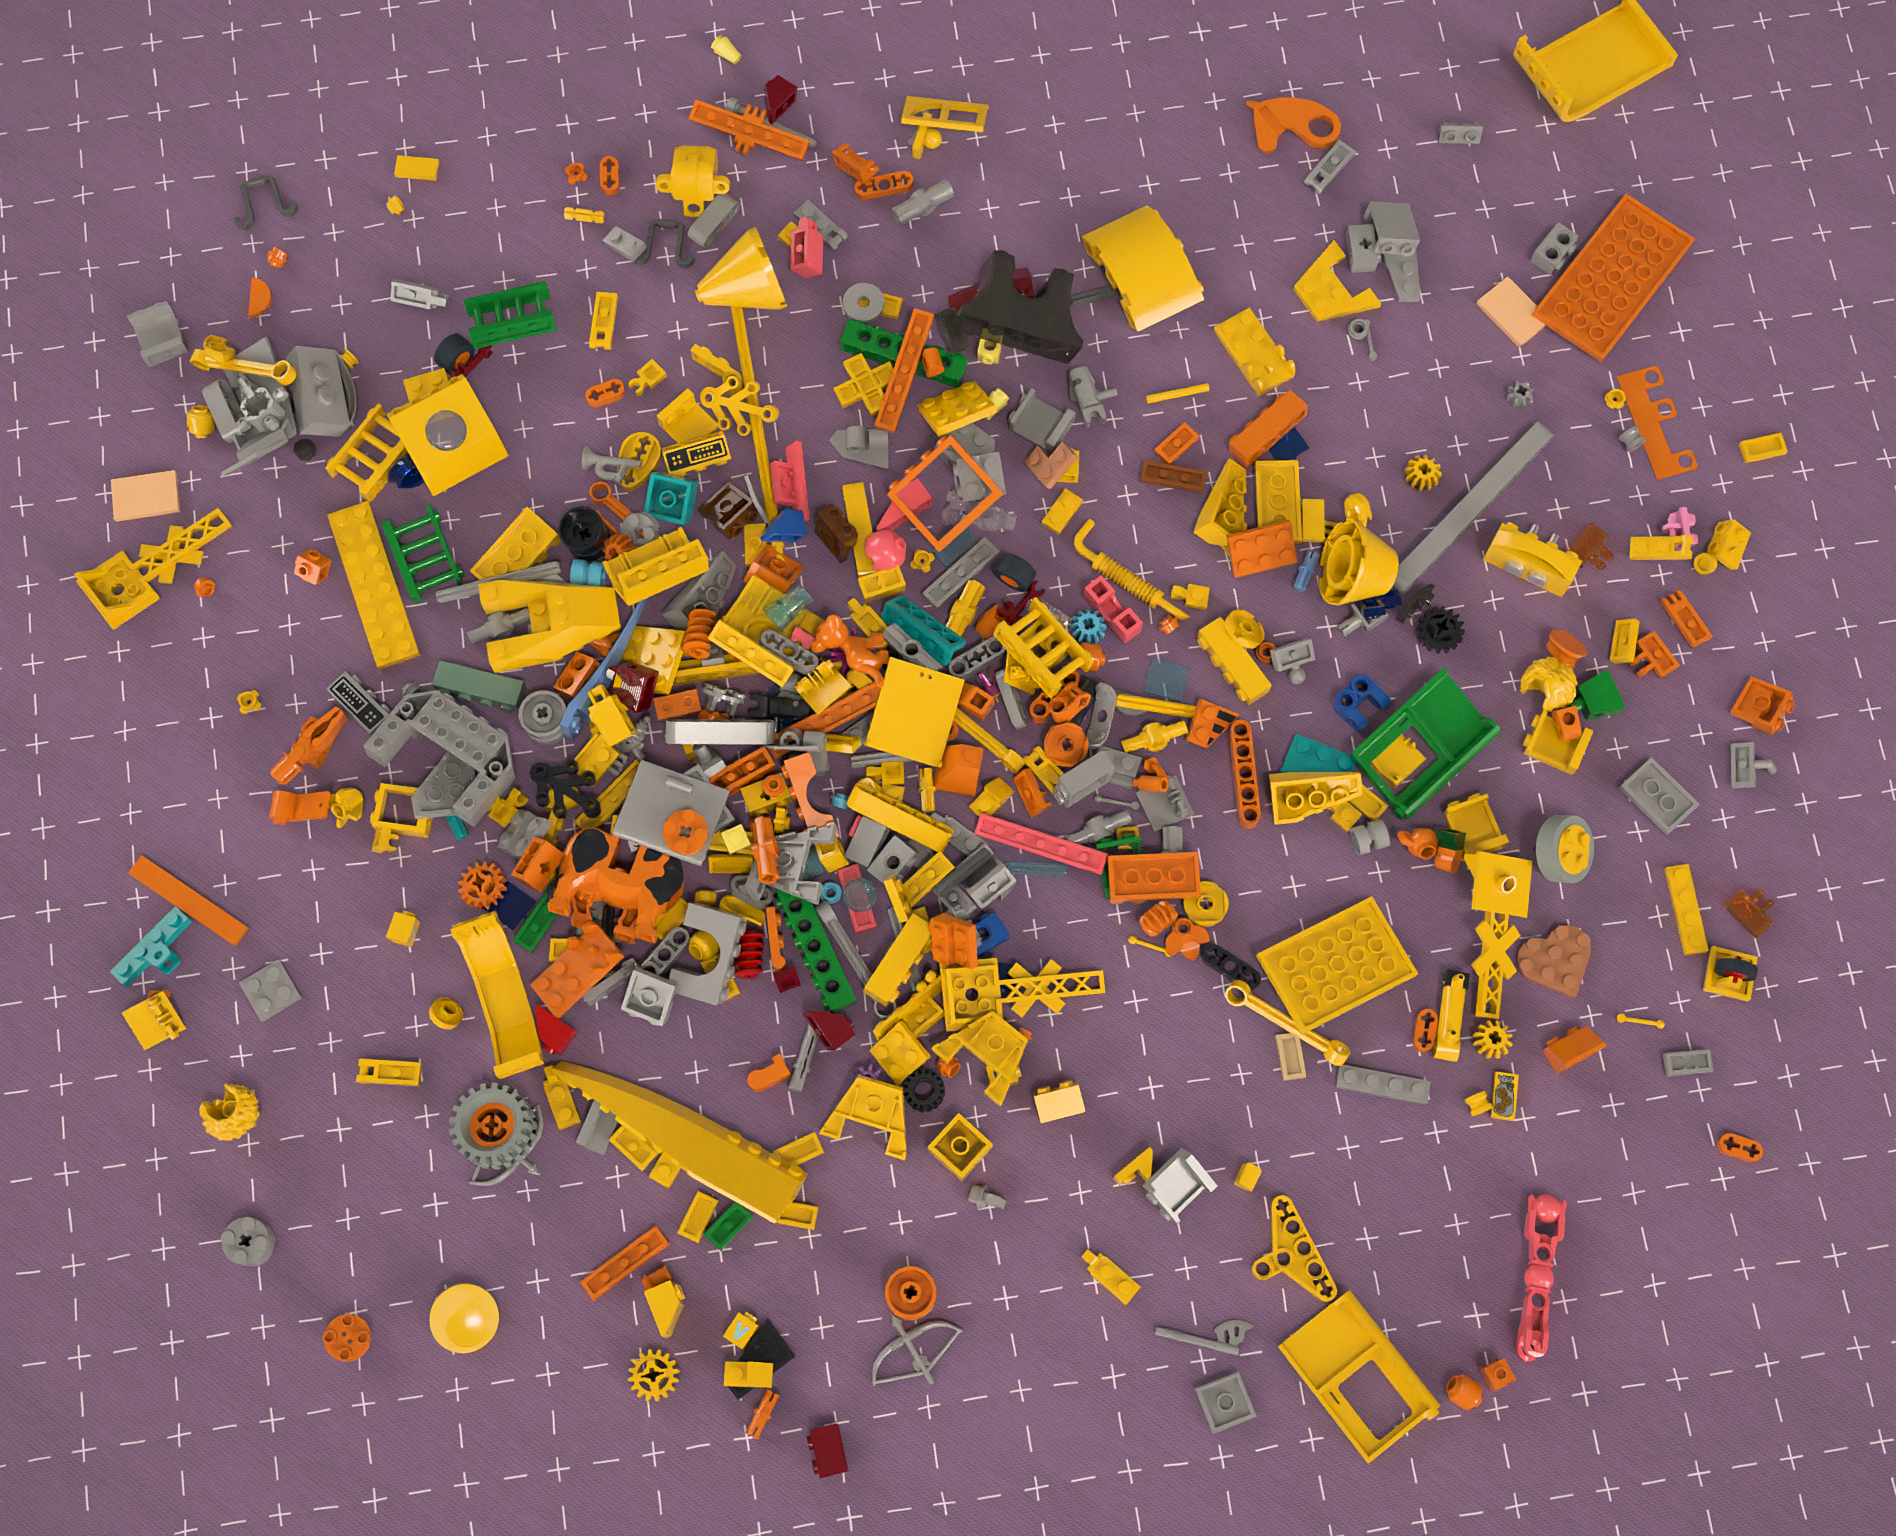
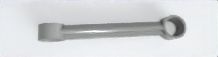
M825 900L814 908L865 987L872 973L838 921L831 906ZM871 998L874 1002V1012L882 1020L889 1018L897 1008L896 1002L892 1003L893 1011L890 1015H881L877 1010L879 1002Z

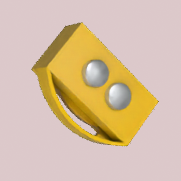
M1502 523L1483 560L1562 598L1581 565L1582 560L1578 559L1579 556L1572 551H1566L1565 553L1558 550V545L1556 544L1559 539L1558 534H1552L1550 540L1546 543L1539 541V537L1536 534L1540 527L1538 525L1536 527V524H1533L1530 531L1525 534L1518 531V526L1513 523Z

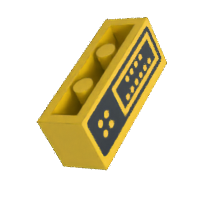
M723 430L661 448L668 473L681 477L685 476L688 471H703L707 469L708 465H724L727 463V460L731 459Z

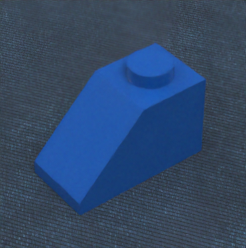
M793 508L781 510L780 514L771 520L760 537L761 542L796 543L808 535L803 511L793 510Z

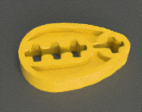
M633 433L621 445L618 457L638 460L637 451H642L641 442L645 443L648 440L650 444L645 445V454L640 456L642 468L629 467L620 484L625 491L631 492L642 486L650 478L651 473L656 471L661 462L662 450L660 443L649 433ZM632 475V479L634 482H629V484H626L625 479L628 480Z

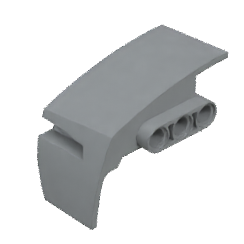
M264 337L234 357V359L271 365L277 363L267 337ZM224 370L229 383L225 379L220 378L204 387L202 393L222 438L230 444L235 442L238 449L236 455L239 462L221 472L222 476H227L288 442V439L297 433L289 397L284 402H280V405L285 410V414L279 421L280 425L276 431L260 432L252 425V428L246 432H241L237 428L236 423L245 415L240 409L241 402L243 401L241 389L235 383V377L237 376L240 379L238 374L241 372ZM247 374L252 383L260 388L265 387L271 394L280 387L286 390V387L279 384L274 378Z

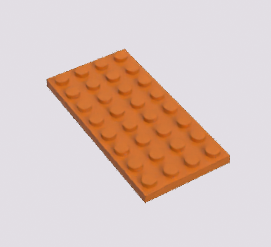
M1626 193L1537 306L1532 316L1602 363L1694 243L1695 238Z

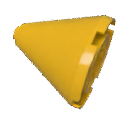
M756 227L748 229L697 284L698 289L694 290L698 301H703L705 305L781 310L787 307Z

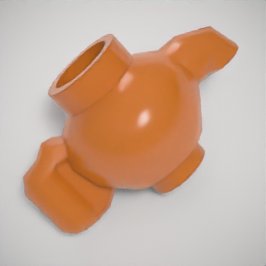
M1416 828L1411 834L1402 830L1397 833L1400 843L1406 845L1409 853L1417 858L1430 859L1438 852L1439 839H1437V834L1429 828Z

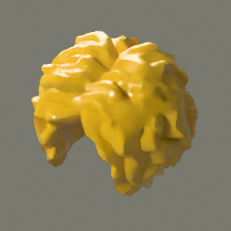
M1548 656L1546 659L1534 660L1533 664L1525 670L1520 682V692L1525 694L1528 690H1541L1546 696L1542 705L1543 711L1549 710L1552 712L1553 709L1564 708L1572 703L1576 697L1575 687L1578 682L1572 668L1559 662L1557 658Z
M226 1083L224 1084L226 1090L224 1092V1100L217 1099L212 1102H201L199 1115L204 1120L202 1124L206 1127L207 1133L219 1140L230 1141L233 1138H241L242 1135L247 1134V1130L256 1126L260 1112L257 1105L259 1100L256 1099L253 1089L249 1090L243 1085Z

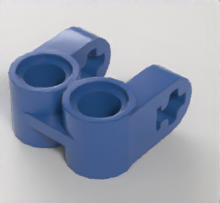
M1357 675L1354 677L1352 682L1337 694L1333 703L1334 711L1359 733L1369 725L1367 719L1356 709L1363 701L1368 699L1381 711L1391 704L1389 696L1367 675ZM1356 685L1364 686L1366 691H1358ZM1346 699L1351 705L1344 706L1340 700Z

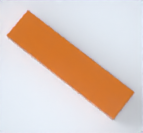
M655 1225L581 1280L580 1283L591 1299L595 1301L670 1244L657 1225Z

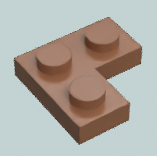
M1061 442L1050 456L1041 447L1037 446L1024 463L1045 487L1051 489L1078 456L1067 444Z

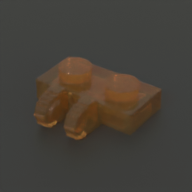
M1593 522L1568 551L1575 552L1579 556L1578 559L1582 560L1579 568L1582 569L1590 561L1598 570H1604L1606 564L1595 555V552L1598 551L1599 555L1608 561L1614 558V554L1603 545L1609 534Z
M1762 889L1751 898L1740 890L1723 906L1756 939L1774 923L1765 912L1775 902L1772 899L1768 900L1763 904L1762 908H1759L1754 902L1759 900L1765 893Z

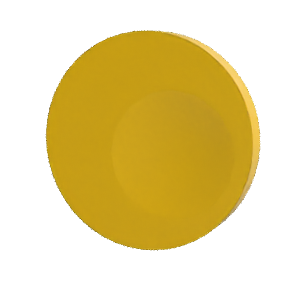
M471 1283L455 1284L442 1291L433 1302L429 1316L431 1332L436 1341L445 1349L456 1353H470L485 1346L494 1336L499 1322V1312L494 1298L484 1288Z

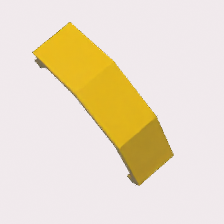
M496 911L452 925L453 928L450 929L452 937L459 944L471 972L490 1031L496 1066L493 1067L495 1075L502 1079L544 1064L533 1011L518 964Z

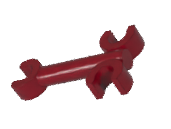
M492 345L479 348L478 353L465 366L458 363L456 372L451 370L450 376L456 377L463 374L466 377L484 358L488 359L493 354L490 350Z
M1037 580L1031 582L1027 589V594L1015 607L1008 600L1003 602L1006 611L1003 608L996 610L1000 617L1005 618L1010 623V626L1023 618V616L1019 615L1035 597L1037 598L1045 593L1044 589L1038 592L1035 590V585L1038 583Z

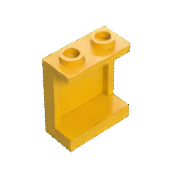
M1542 711L1540 715L1536 714L1531 724L1534 727L1532 734L1528 733L1523 742V746H1526L1523 754L1573 775L1580 765L1593 730L1585 727L1581 731L1580 738L1562 742L1558 735L1556 722L1553 721V718L1547 716L1548 711Z
M1480 793L1468 797V801L1462 803L1459 800L1447 805L1448 808L1443 813L1450 829L1466 833L1462 854L1463 862H1465L1464 854H1477V851L1491 853L1505 848L1509 843L1506 834H1501L1487 802L1489 799L1488 794L1482 796Z

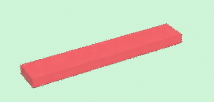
M984 813L980 814L974 833L1100 875L1103 873L1108 853Z

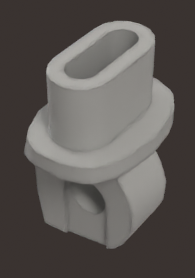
M974 1184L968 1198V1202L976 1204L978 1209H982L988 1204L1004 1210L1006 1200L990 1194L987 1185L981 1187Z

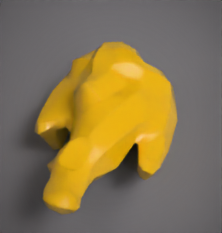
M1354 493L1345 499L1344 510L1346 518L1357 520L1366 527L1367 519L1372 520L1370 503L1363 494Z

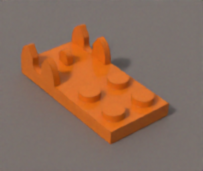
M1198 852L1115 855L1107 857L1111 904L1119 905L1125 901L1139 904L1146 900L1201 897Z
M587 922L582 925L584 934L581 937H569L567 940L569 948L530 984L556 1018H560L625 957L603 928L595 922Z

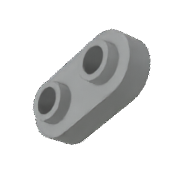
M743 875L736 876L731 880L730 893L734 897L757 909H765L770 906L772 892L769 888L765 887L760 898L763 901H754L749 893L742 894L738 889V885H745L741 879Z

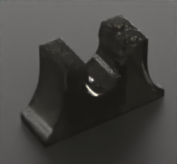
M994 250L982 266L975 298L961 306L951 320L949 329L1069 364L1083 346V339L1074 327L1070 312V295L1074 274L1062 268H1054L1041 284L1035 298H1028L1020 294L1013 283V273L1016 269L1015 256L1003 250Z

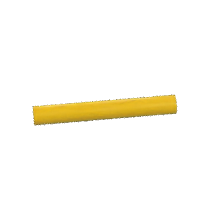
M1205 383L1146 395V401L1149 404L1210 391L1209 384Z

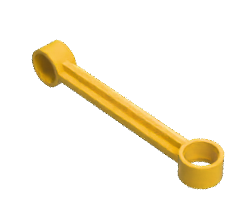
M195 349L190 358L192 365L205 371H209L210 368L271 377L283 386L291 384L297 375L296 369L285 360L279 361L275 365L234 358L221 362L209 357L201 349ZM287 369V372L281 376L282 372Z
M956 708L953 721L998 757L1007 769L1017 774L1025 765L1023 758L1015 751L1008 750Z
M1235 980L1227 988L1225 997L1231 1005H1246L1322 1051L1324 1057L1330 1063L1341 1066L1350 1055V1049L1341 1041H1329L1313 1030L1301 1035L1290 1016L1251 994V989L1246 982ZM1238 988L1242 990L1245 998L1235 997L1231 989Z

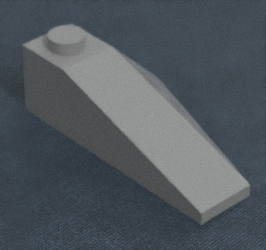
M720 551L708 563V571L697 575L661 613L676 630L686 631L689 620L688 615L692 610L707 609L715 612L717 615L719 609L722 608L726 589H729L737 567L724 551Z

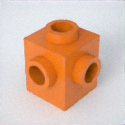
M308 549L296 557L294 574L306 582L317 585L328 578L332 560L316 550Z

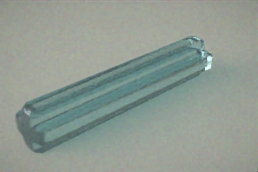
M1006 860L1002 862L1011 874L1066 877L1068 873V866L1066 864Z

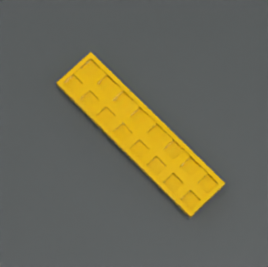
M369 501L327 514L377 668L381 670L421 656Z

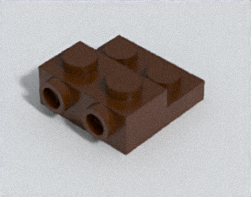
M729 481L698 509L700 515L712 523L716 530L729 540L733 536H739L743 527L748 522L755 521L759 513L752 499Z
M833 504L818 512L814 532L841 564L847 560L849 549L856 546L858 532L853 525L845 520L843 512Z

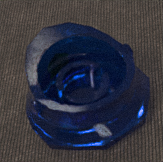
M409 453L397 460L387 476L388 482L397 484L399 489L414 488L425 482Z

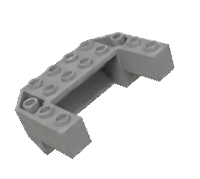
M437 690L405 695L363 746L368 757L386 767L410 737L420 742L426 736L477 770V777L453 805L456 816L473 827L476 826L499 796L502 799L505 798L515 779L508 735L500 728L494 729L485 718L481 716L478 718L473 715V712L467 706L456 704L453 697L449 694H441Z

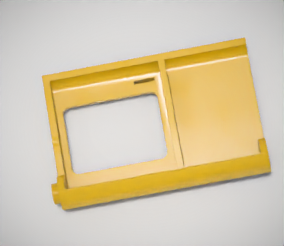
M1351 1290L1341 1295L1278 1346L1368 1464L1421 1420L1427 1418L1429 1421L1440 1413L1438 1410L1440 1404ZM1368 1361H1373L1412 1412L1408 1418L1380 1440L1375 1438L1338 1389L1344 1380Z

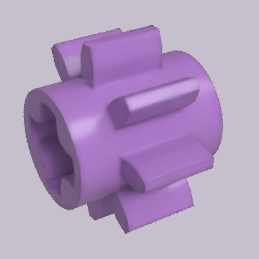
M873 1063L867 1069L862 1065L859 1068L862 1074L855 1076L856 1079L858 1075L867 1076L871 1074L872 1079L882 1082L885 1080V1078L880 1077L882 1069L879 1068L877 1070L873 1068Z

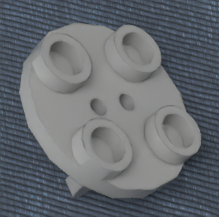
M706 683L705 687H703L702 692L708 694L705 708L710 711H714L717 701L720 702L721 699H724V702L727 703L725 713L730 716H734L738 703L745 704L746 695L738 693V691L729 688L724 690L709 683Z

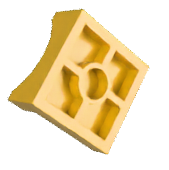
M1402 734L1371 762L1373 770L1393 790L1426 760L1416 749V743H1411V738H1405Z

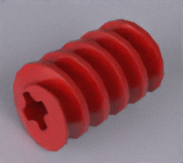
M745 931L744 935L740 937L741 949L738 957L735 958L740 961L735 963V968L739 970L734 973L736 978L757 979L756 975L763 973V970L757 968V965L764 964V961L757 959V957L764 955V952L758 950L759 947L764 946V943L759 942L758 939L764 938L765 934L757 931Z

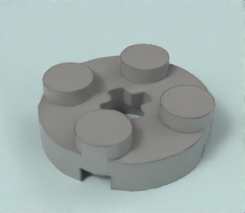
M636 512L627 516L623 521L622 531L620 532V535L627 534L628 538H634L633 545L638 547L658 539L659 536L662 537V534L659 535L658 527L660 526L658 521L647 512ZM641 529L643 530L642 535L644 538H641L639 535V530Z

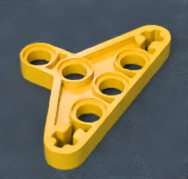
M1277 1196L1271 1203L1272 1253L1253 1263L1252 1274L1258 1280H1266L1283 1272L1322 1302L1333 1300L1337 1295L1336 1285L1293 1202L1287 1196ZM1278 1200L1282 1203H1287L1288 1206L1285 1208L1287 1214L1292 1212L1294 1215L1288 1217L1284 1222L1280 1219V1217L1285 1216L1284 1212L1276 1209ZM1289 1221L1298 1223V1233L1291 1234L1287 1231L1286 1225ZM1300 1242L1308 1243L1310 1246L1309 1254L1301 1255L1298 1252L1297 1246ZM1281 1252L1287 1253L1290 1258L1289 1263L1285 1266L1277 1262V1255ZM1261 1262L1267 1264L1269 1273L1266 1276L1259 1275L1256 1271L1257 1264ZM1317 1263L1321 1267L1319 1276L1315 1277L1309 1273L1308 1268L1310 1264ZM1324 1275L1327 1280L1322 1281L1324 1286L1332 1289L1329 1292V1298L1326 1295L1322 1296L1320 1294V1291L1323 1290L1320 1283L1316 1286L1313 1281L1320 1280Z

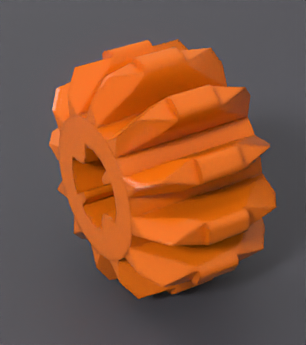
M615 534L604 541L605 547L601 549L605 552L603 559L609 561L618 557L619 554L623 555L625 551L629 552L636 549L638 546L633 545L634 538H628L627 534Z
M1163 900L1144 913L1140 918L1139 924L1145 933L1150 937H1154L1168 928L1177 919L1178 913L1172 904L1167 900Z

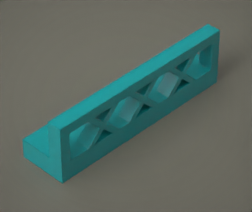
M900 595L885 602L881 615L882 621L888 626L896 623L912 639L917 640L921 647L943 666L950 664L955 650L965 646V639L905 596Z

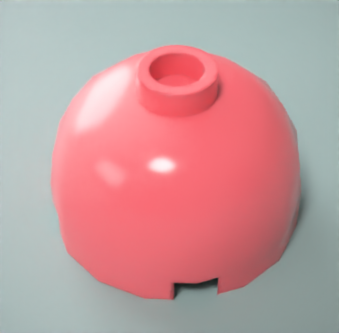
M880 530L872 533L865 540L866 555L868 559L872 557L875 563L872 566L876 571L892 569L898 565L901 567L906 559V543L894 531Z

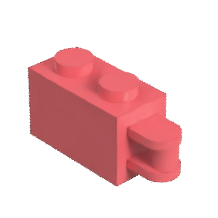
M804 216L798 222V229L791 232L790 270L804 278H809L822 274L823 234L817 232L816 222Z

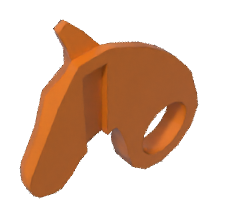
M1280 97L1262 102H1246V106L1254 111L1253 124L1257 146L1262 153L1274 152L1277 146V139L1286 129L1294 132L1310 147L1317 149L1331 147L1339 139L1341 122L1338 116L1317 102L1293 97ZM1314 120H1324L1332 127V133L1326 137H1317L1310 132L1308 125Z

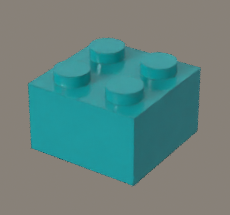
M660 471L651 473L644 512L651 514L656 519L681 525L691 523L699 481Z

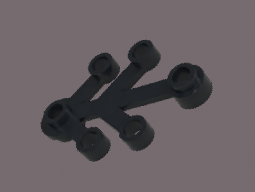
M569 760L565 765L550 767L546 763L535 764L530 770V777L533 782L537 783L538 794L535 799L538 806L546 807L550 803L546 785L548 783L554 789L555 805L552 811L556 818L561 819L567 815L563 794L582 806L586 817H598L602 811L599 801L593 798L587 799L571 788L582 785H594L596 782L594 773L586 771L580 777L559 780L554 776L561 774L575 775L578 773L579 766L575 760ZM570 766H575L574 769H568ZM587 777H592L589 781L585 780ZM543 797L546 798L543 802L539 801ZM558 809H563L561 813H556Z

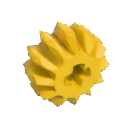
M1426 454L1423 456V459L1417 455L1414 460H1409L1408 467L1405 468L1404 473L1407 475L1406 482H1412L1411 488L1418 486L1420 492L1424 487L1429 491L1432 486L1438 485V479L1441 478L1442 472L1439 471L1441 468L1440 464H1434L1435 458L1428 460Z
M1490 1020L1485 1022V1026L1480 1024L1478 1026L1480 1032L1473 1034L1475 1038L1479 1039L1473 1043L1474 1046H1481L1478 1053L1481 1054L1486 1051L1487 1059L1491 1058L1492 1054L1495 1059H1499L1501 1054L1506 1055L1508 1053L1507 1048L1513 1045L1511 1041L1507 1040L1513 1037L1512 1033H1505L1508 1026L1505 1025L1500 1028V1021L1498 1020L1494 1025ZM1492 1035L1494 1040L1497 1041L1495 1044H1492V1039L1489 1038Z

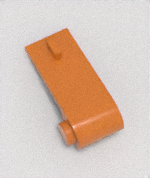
M273 791L269 819L273 820V823L277 825H286V822L325 819L330 808L331 792L297 795L287 791Z

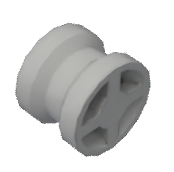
M1637 426L1631 427L1619 436V440L1626 444L1628 452L1636 450L1646 442L1645 437L1639 434Z

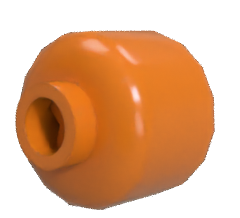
M1082 642L1080 646L1087 650L1094 660L1089 671H1098L1099 667L1105 664L1106 653H1102V647L1099 644Z
M1466 1374L1453 1376L1446 1386L1448 1399L1463 1410L1478 1407L1482 1402L1481 1385Z

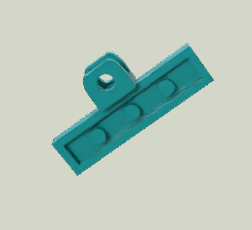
M175 906L110 972L125 987H128L150 964L162 973L169 975L181 961L179 956L168 946L192 921ZM171 959V965L166 966V962Z

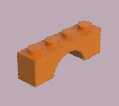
M806 752L784 760V766H781L784 778H789L792 784L788 789L792 800L797 799L799 808H796L800 821L804 820L807 826L806 829H803L804 832L810 827L816 826L820 828L827 826V823L834 822L831 814L819 813L808 803L806 788L810 779L817 773L810 753Z

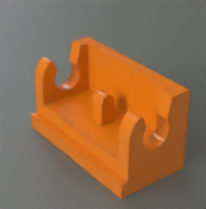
M847 142L833 150L831 153L835 166L862 184H865L879 171V167L873 165L874 160H865L851 148L844 153V150L850 146Z

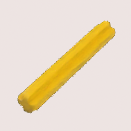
M1120 693L1116 695V706L1188 718H1193L1196 709L1194 705Z

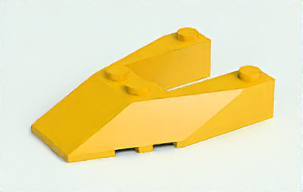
M496 580L478 584L481 605L486 615L528 607L532 634L486 643L489 663L494 673L559 661L563 659V656L574 650L576 652L584 648V645L596 639L598 641L621 629L616 593L613 587L528 580Z

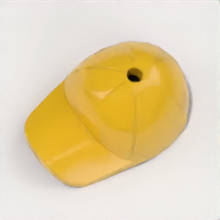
M725 895L720 900L719 909L745 916V923L749 921L760 926L763 925L765 913L762 910L752 907L733 895Z

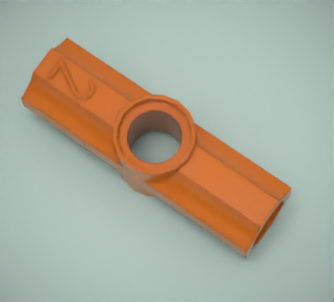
M761 816L755 818V821L752 822L754 843H752L751 848L754 859L757 862L760 882L771 884L780 878L777 862L780 851L774 838L772 820L770 817Z

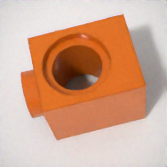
M1505 1358L1498 1359L1479 1369L1490 1392L1496 1391L1517 1380Z

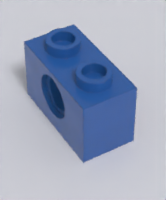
M996 912L991 915L987 913L978 919L979 923L976 924V930L978 932H987L989 937L986 940H980L982 945L977 947V959L1010 939V933Z

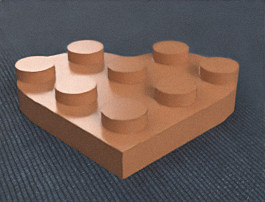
M1561 925L1553 930L1547 939L1530 938L1525 942L1516 954V964H1518V969L1522 973L1523 978L1571 998H1576L1590 957L1591 939L1577 927Z

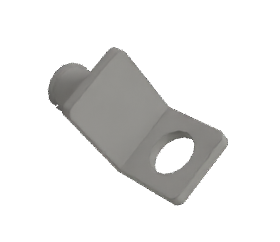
M1352 604L1353 616L1337 626L1342 631L1344 637H1346L1360 626L1364 627L1367 632L1371 631L1386 621L1389 615L1385 613L1368 624L1355 604Z

